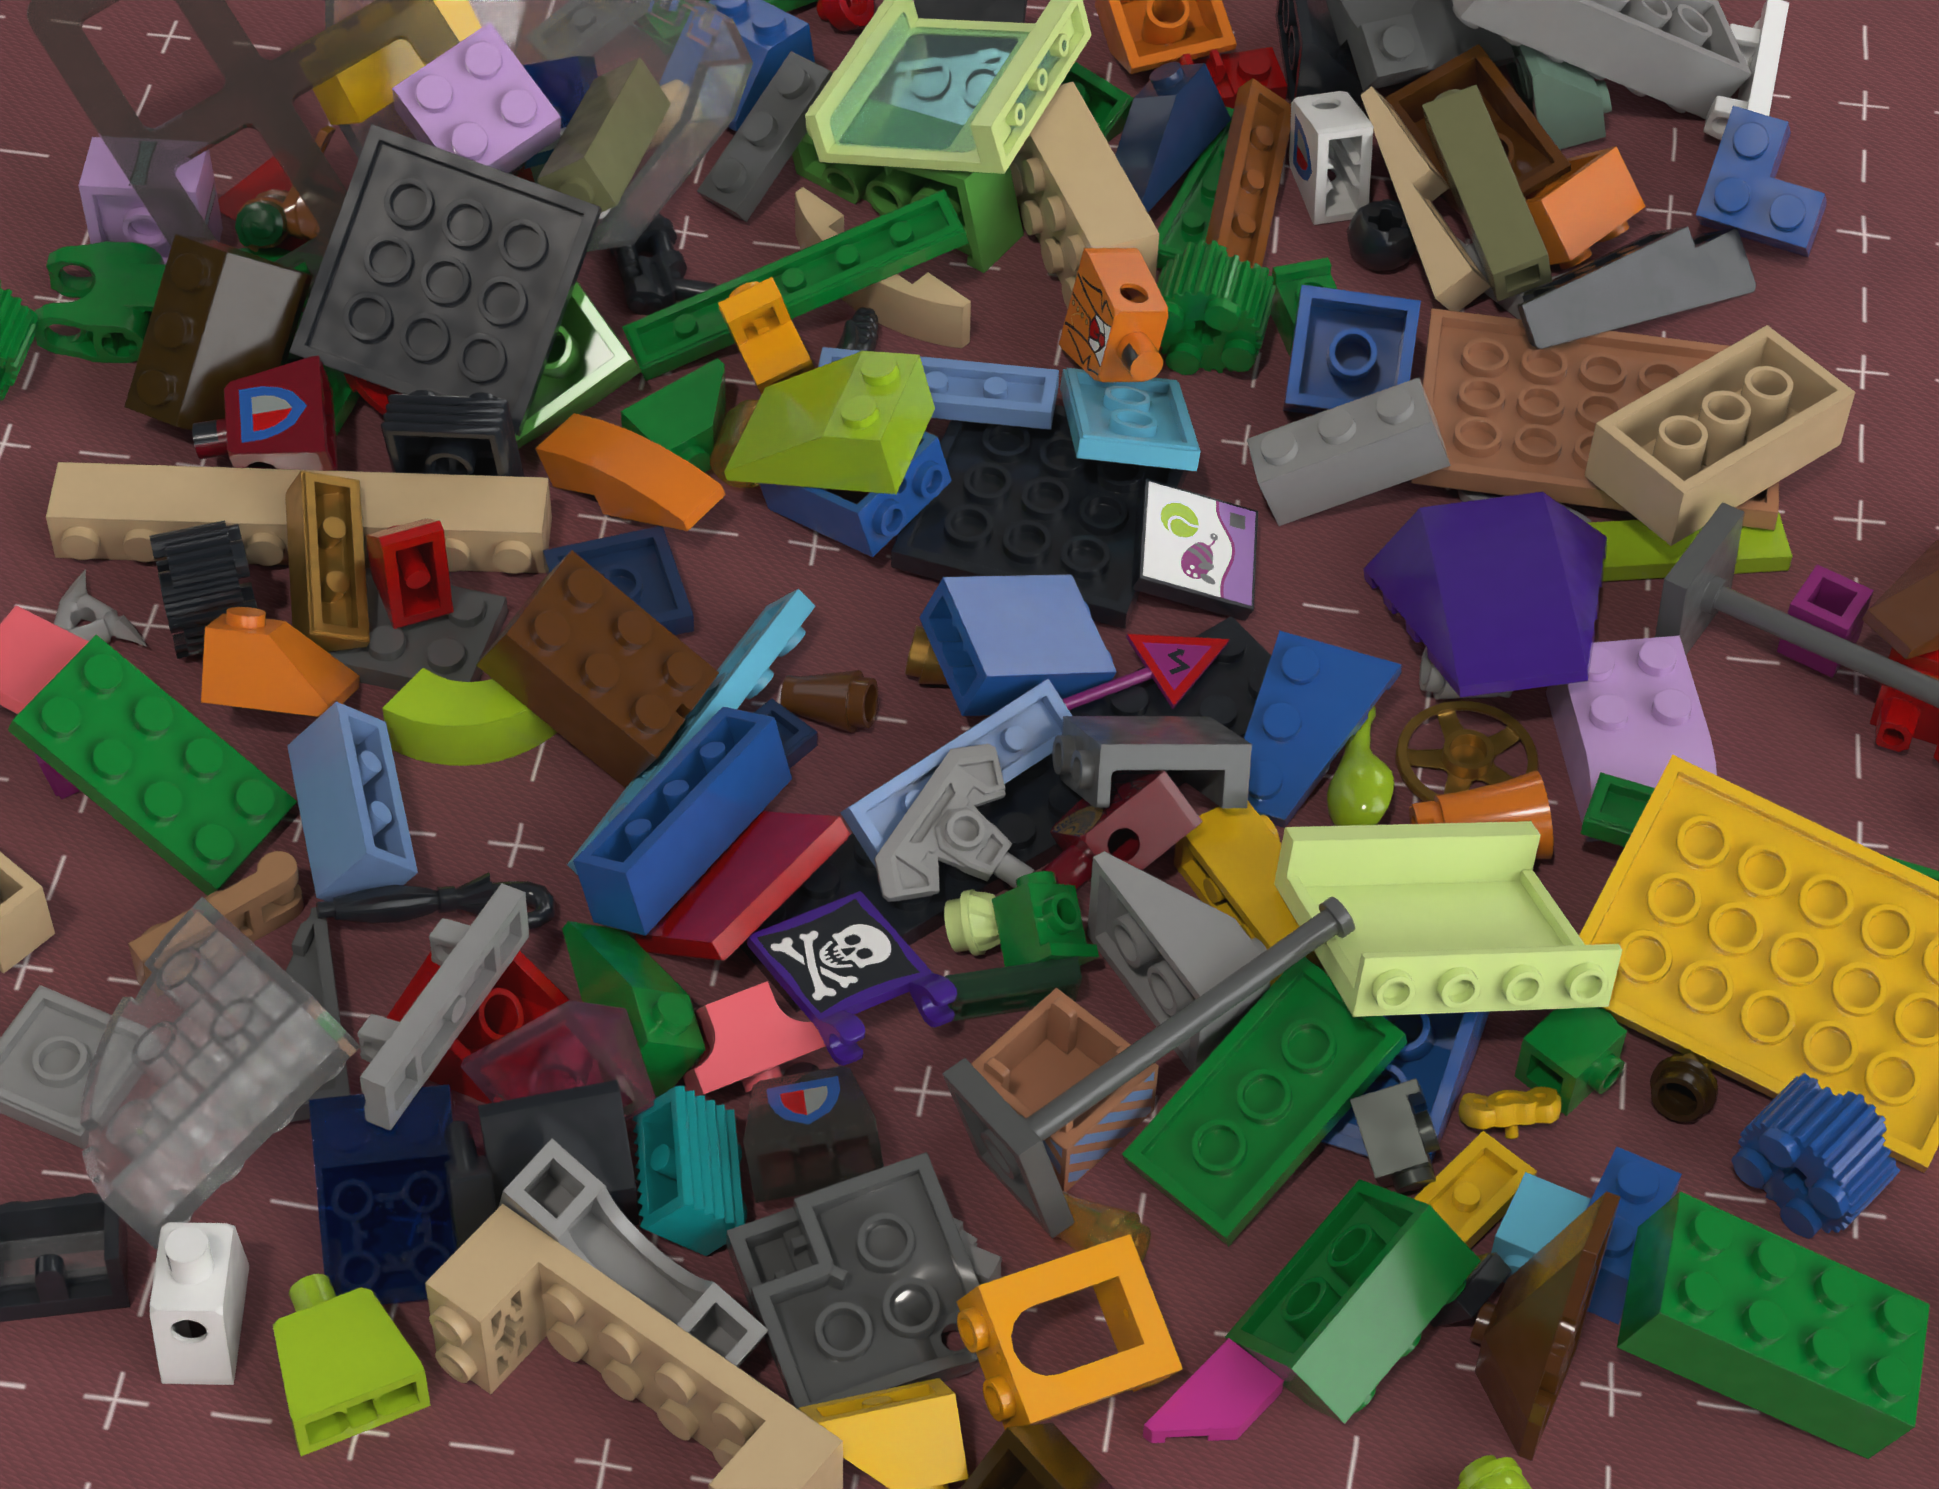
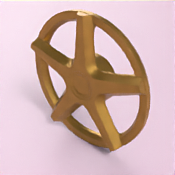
M1472 701L1444 702L1418 713L1405 725L1400 733L1395 754V764H1397L1404 783L1424 802L1434 801V796L1439 794L1425 786L1415 775L1411 766L1445 770L1448 776L1444 794L1469 790L1472 782L1475 780H1481L1491 785L1513 778L1496 766L1493 760L1520 739L1527 753L1528 764L1526 773L1538 771L1539 760L1537 749L1531 736L1516 719L1498 708ZM1456 711H1473L1486 714L1508 726L1500 732L1487 737L1479 731L1464 729L1456 715ZM1437 715L1445 738L1443 748L1409 749L1408 743L1416 728L1425 720Z

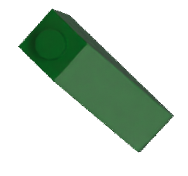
M568 921L562 928V932L605 1082L618 1080L620 1092L661 1096L677 1084L706 1050L689 994L625 930Z

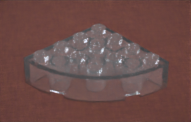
M203 897L166 934L144 963L152 973L142 985L135 999L133 997H122L108 1021L91 1061L81 1101L80 1124L89 1132L88 1148L82 1151L87 1175L102 1200L154 1249L158 1248L162 1225L168 1222L189 1223L193 1213L222 1184L232 1180L241 1171L245 1161L273 1133L286 1127L293 1119L296 1111L324 1083L335 1078L344 1068L346 1061L361 1047L310 993Z

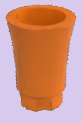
M1537 770L1491 785L1466 791L1435 795L1434 801L1414 803L1409 807L1410 824L1531 821L1541 834L1535 859L1550 860L1553 856L1554 842L1550 806L1544 782Z

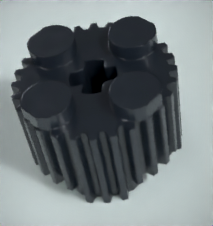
M224 520L150 536L154 559L167 557L166 560L156 561L170 632L173 634L184 631V633L172 635L177 659L203 654L205 627L221 614H226V610L229 608H257L252 583L239 584L238 581L241 578L251 577L239 524L226 526Z

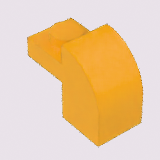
M772 277L762 282L753 281L745 283L733 290L729 298L718 303L724 321L760 395H762L765 387L815 369Z

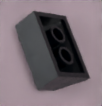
M1277 0L1275 17L1285 81L1288 86L1289 103L1291 104L1296 97L1344 91L1349 93L1361 109V104L1363 103L1361 94L1364 92L1349 45L1340 47L1326 0Z

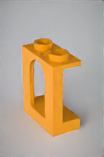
M1131 1234L978 1285L956 1301L960 1310L957 1315V1325L961 1339L971 1353L976 1352L986 1379L983 1383V1395L987 1408L996 1421H1002L1005 1430L1007 1427L1034 1425L1131 1389L1133 1392L1158 1384L1183 1369ZM1093 1286L1118 1353L1056 1375H1041L1025 1367L1014 1352L1011 1338L1014 1323L1019 1315L1030 1307Z

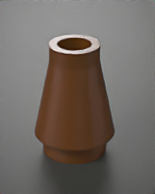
M860 670L809 676L787 675L781 689V705L793 714L854 733L858 727L870 728L872 726L878 708V685L875 678L864 677Z

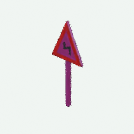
M1127 634V640L1145 668L1062 700L1068 710L1153 678L1173 709L1227 646L1230 639Z

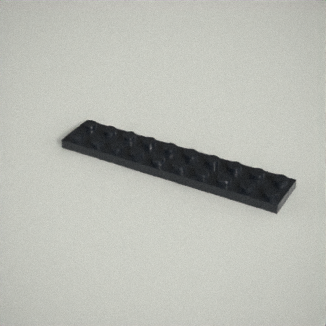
M1231 616L1196 636L1200 638L1230 639V641L1173 709L1152 678L1069 711L1072 716H1210L1244 739L1271 654ZM1052 753L1005 783L1006 795L1004 798L976 807L1012 843L1008 853L1034 869V872L1049 864L1063 852L1052 837L1051 829L1082 799L1080 795L1060 780V774H1056ZM1164 770L1177 787L1186 783L1182 779L1183 770ZM852 833L753 933L861 891L910 946L945 925L944 908L946 901L958 899L963 891L971 889L976 892H987L996 895L1010 887V885L994 874L991 875L988 881H985L938 860L940 889L938 894L888 902L882 897L875 866ZM746 939L739 947L795 1012L800 1011L799 1006L747 946Z

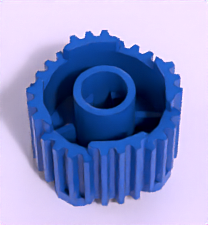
M1802 1073L1799 1077L1796 1076L1740 1133L1741 1138L1738 1140L1742 1147L1731 1159L1738 1177L1751 1187L1763 1189L1766 1192V1198L1774 1200L1777 1206L1781 1208L1780 1216L1784 1224L1793 1233L1807 1239L1812 1238L1821 1228L1825 1233H1829L1831 1230L1835 1233H1838L1841 1229L1845 1230L1901 1170L1896 1166L1895 1158L1888 1157L1891 1154L1890 1149L1883 1146L1886 1140L1882 1135L1887 1131L1886 1125L1883 1122L1886 1119L1884 1116L1875 1113L1876 1107L1873 1104L1864 1102L1862 1094L1856 1095L1848 1091L1844 1096L1840 1093L1836 1096L1829 1087L1821 1089L1818 1079L1810 1078L1806 1073Z

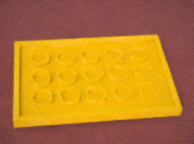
M1672 754L1579 935L1585 945L1619 944L1623 949L1609 1007L1601 1008L1607 1010L1616 1021L1682 1054L1694 1052L1702 1062L1711 1063V1068L1773 1099L1796 1076L1799 1077L1802 1073H1806L1810 1078L1818 1079L1821 1089L1829 1087L1836 1096L1839 1093L1844 1096L1848 1091L1856 1095L1862 1094L1864 1102L1873 1104L1876 1107L1875 1113L1884 1116L1886 1119L1883 1123L1886 1125L1887 1131L1882 1137L1886 1140L1883 1146L1891 1151L1889 1156L1925 1173L1939 1146V881Z

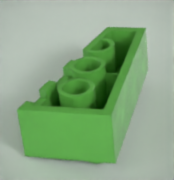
M869 104L842 145L946 152L953 147L963 130ZM808 133L805 134L792 154L798 175L853 204L864 199L872 205L880 216L944 189L965 229L969 242L956 249L969 255L967 257V265L982 273H985L1024 235L1010 166L1005 174L826 163L819 161L813 140Z

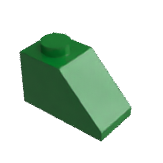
M716 358L621 411L622 428L663 446L704 473L710 470L715 465L726 410L725 364Z

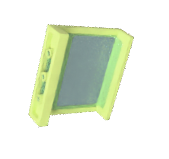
M884 0L805 114L806 130L813 140L819 161L826 163L1005 174L1092 36L1083 0H1050L1036 23L918 18L913 0Z

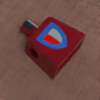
M319 355L229 382L224 388L225 418L194 423L192 427L194 446L200 460L229 455L234 468L338 471L333 389Z

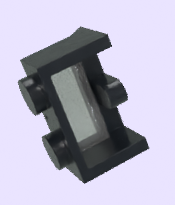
M119 1191L99 1194L83 1193L72 1197L28 1202L12 1201L0 1205V1322L130 1307L127 1224Z

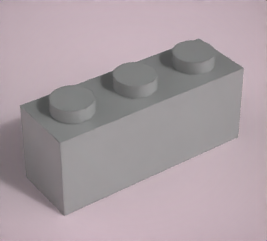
M1419 377L1247 439L1258 484L1278 526L1451 466L1437 419Z

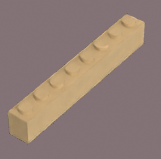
M58 462L46 514L55 558L136 560L140 562L166 560L167 557L154 559L150 541L151 535L225 520L226 526L239 524L248 564L263 566L289 565L285 496L287 489L299 472L307 471L360 480L365 567L371 568L366 539L367 534L428 518L440 520L443 526L449 572L486 571L511 574L546 573L543 550L549 548L552 523L549 479L543 477Z

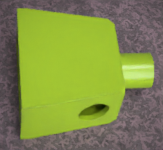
M312 1274L292 1285L289 1290V1296L296 1312L279 1318L273 1324V1330L297 1448L301 1456L431 1406L425 1370L421 1361L372 1290L360 1287L336 1296L330 1279L325 1274Z

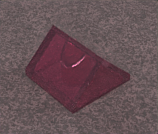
M569 1000L465 1057L460 1066L492 1103L618 1080L626 1121L652 1107L656 1098L625 1008Z

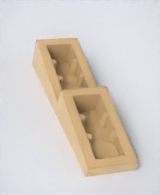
M1371 86L1361 94V98L1369 120L1374 126L1373 131L1435 299L1448 310L1459 312L1489 289L1491 285L1432 203L1433 200L1450 187L1392 105Z

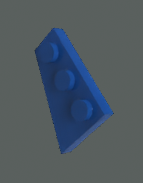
M1279 630L1244 737L1246 741L1252 744L1248 801L1259 815L1264 814L1269 817L1275 826L1285 828L1328 772L1330 763L1351 735L1355 736L1367 720L1369 711L1385 690L1389 691L1401 675L1402 664Z

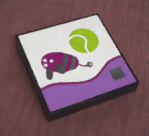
M1145 479L1138 489L1131 589L1246 621L1254 610L1258 511Z

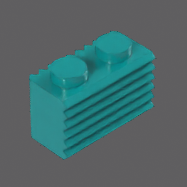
M675 1086L637 1110L632 1119L637 1122L633 1132L638 1134L634 1144L639 1146L635 1153V1156L639 1157L635 1167L640 1169L636 1179L641 1181L637 1191L642 1193L638 1203L643 1205L639 1215L644 1217L639 1227L707 1256L726 1244L727 1230L744 1225L747 1219V1206L742 1200L739 1167L742 1159V1148L737 1142L735 1110H725V1105H715V1100L705 1101V1095L695 1096V1090L685 1091V1086Z

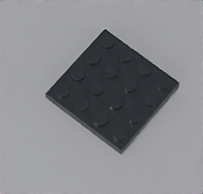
M371 124L290 353L302 358L319 355L324 366L401 394H410L416 390H427L438 396L469 397L474 393L485 392L497 398H504L509 404L515 435L521 436L602 209L600 206Z
M1055 405L1051 430L951 420L940 445L952 481L900 531L891 550V567L937 580H942L943 577L1072 575L1083 600L1090 609L1093 621L1126 629L1140 591L1131 589L1138 489L1145 479L1182 488L1189 470L1077 458L1065 407Z

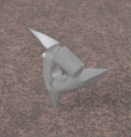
M85 569L60 600L54 624L87 641H90L97 634L106 643L111 642L112 636H116L117 638L133 641L147 647L138 631L124 615L118 616L115 609L87 593ZM81 619L92 622L84 626L75 627Z

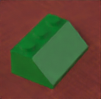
M1359 1179L1228 1332L1225 1338H1230L1284 1380L1283 1386L1309 1407L1345 1424L1354 1413L1362 1410L1372 1400L1376 1392V1386L1395 1363L1414 1350L1421 1339L1422 1331L1441 1308L1461 1294L1465 1288L1467 1277L1481 1260L1429 1204Z

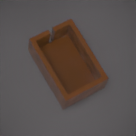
M573 550L541 581L476 664V666L623 787L631 783L658 758L685 721L684 718L693 710L719 674L716 669Z

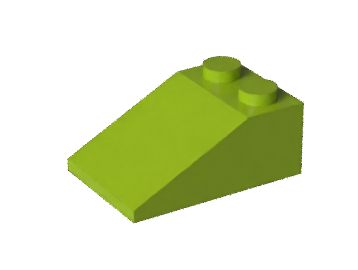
M860 351L765 387L724 471L727 481L897 494L935 410L920 355Z

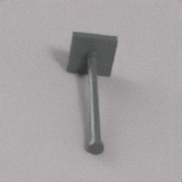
M1722 502L1664 579L1655 637L1680 635L1685 655L1688 654L1718 611L1939 708V680L1732 590L1733 575L1745 513L1740 509Z
M1333 896L1319 904L1320 913L1026 1119L1016 1113L966 1058L942 1073L977 1157L1052 1239L1075 1222L1043 1141L1335 935L1344 938L1355 930L1354 921L1338 899Z

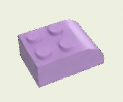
M1680 635L1594 642L1588 681L1547 686L1546 696L1582 824L1600 772L1655 788L1673 754L1717 776L1712 740ZM1585 836L1587 842L1602 841L1599 839Z

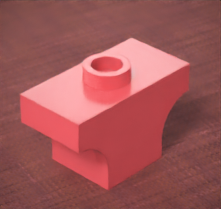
M766 981L694 1011L706 1050L701 1054L696 1065L683 1075V1080L688 1091L695 1090V1096L709 1094L739 1081L742 1082L747 1093L784 1078L779 1065L826 1046L818 1029L812 1022L792 1019L779 1008L770 985Z

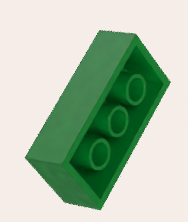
M1680 1191L1637 1228L1617 1348L1869 1459L1915 1428L1930 1304Z

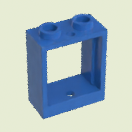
M925 431L897 494L870 492L858 504H854L821 488L759 483L769 510L874 557L931 500L937 497L952 480L938 437Z

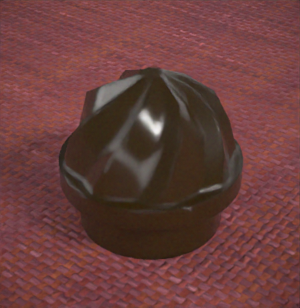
M1694 1052L1686 1054L1676 1053L1659 1062L1650 1078L1651 1099L1656 1109L1665 1117L1678 1122H1689L1707 1113L1713 1107L1718 1097V1081L1711 1073V1063L1702 1062Z

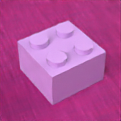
M491 22L392 88L395 110L418 141L506 173L511 172L560 138L561 116Z

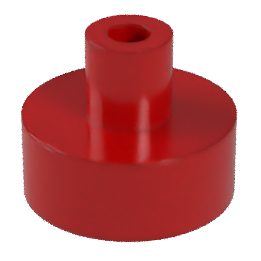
M819 0L817 12L822 20H829L836 29L846 32L865 26L870 22L874 14V0Z

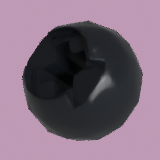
M1390 199L1374 201L1359 208L1347 228V239L1351 255L1363 266L1376 272L1394 270L1408 263L1416 249L1401 204Z

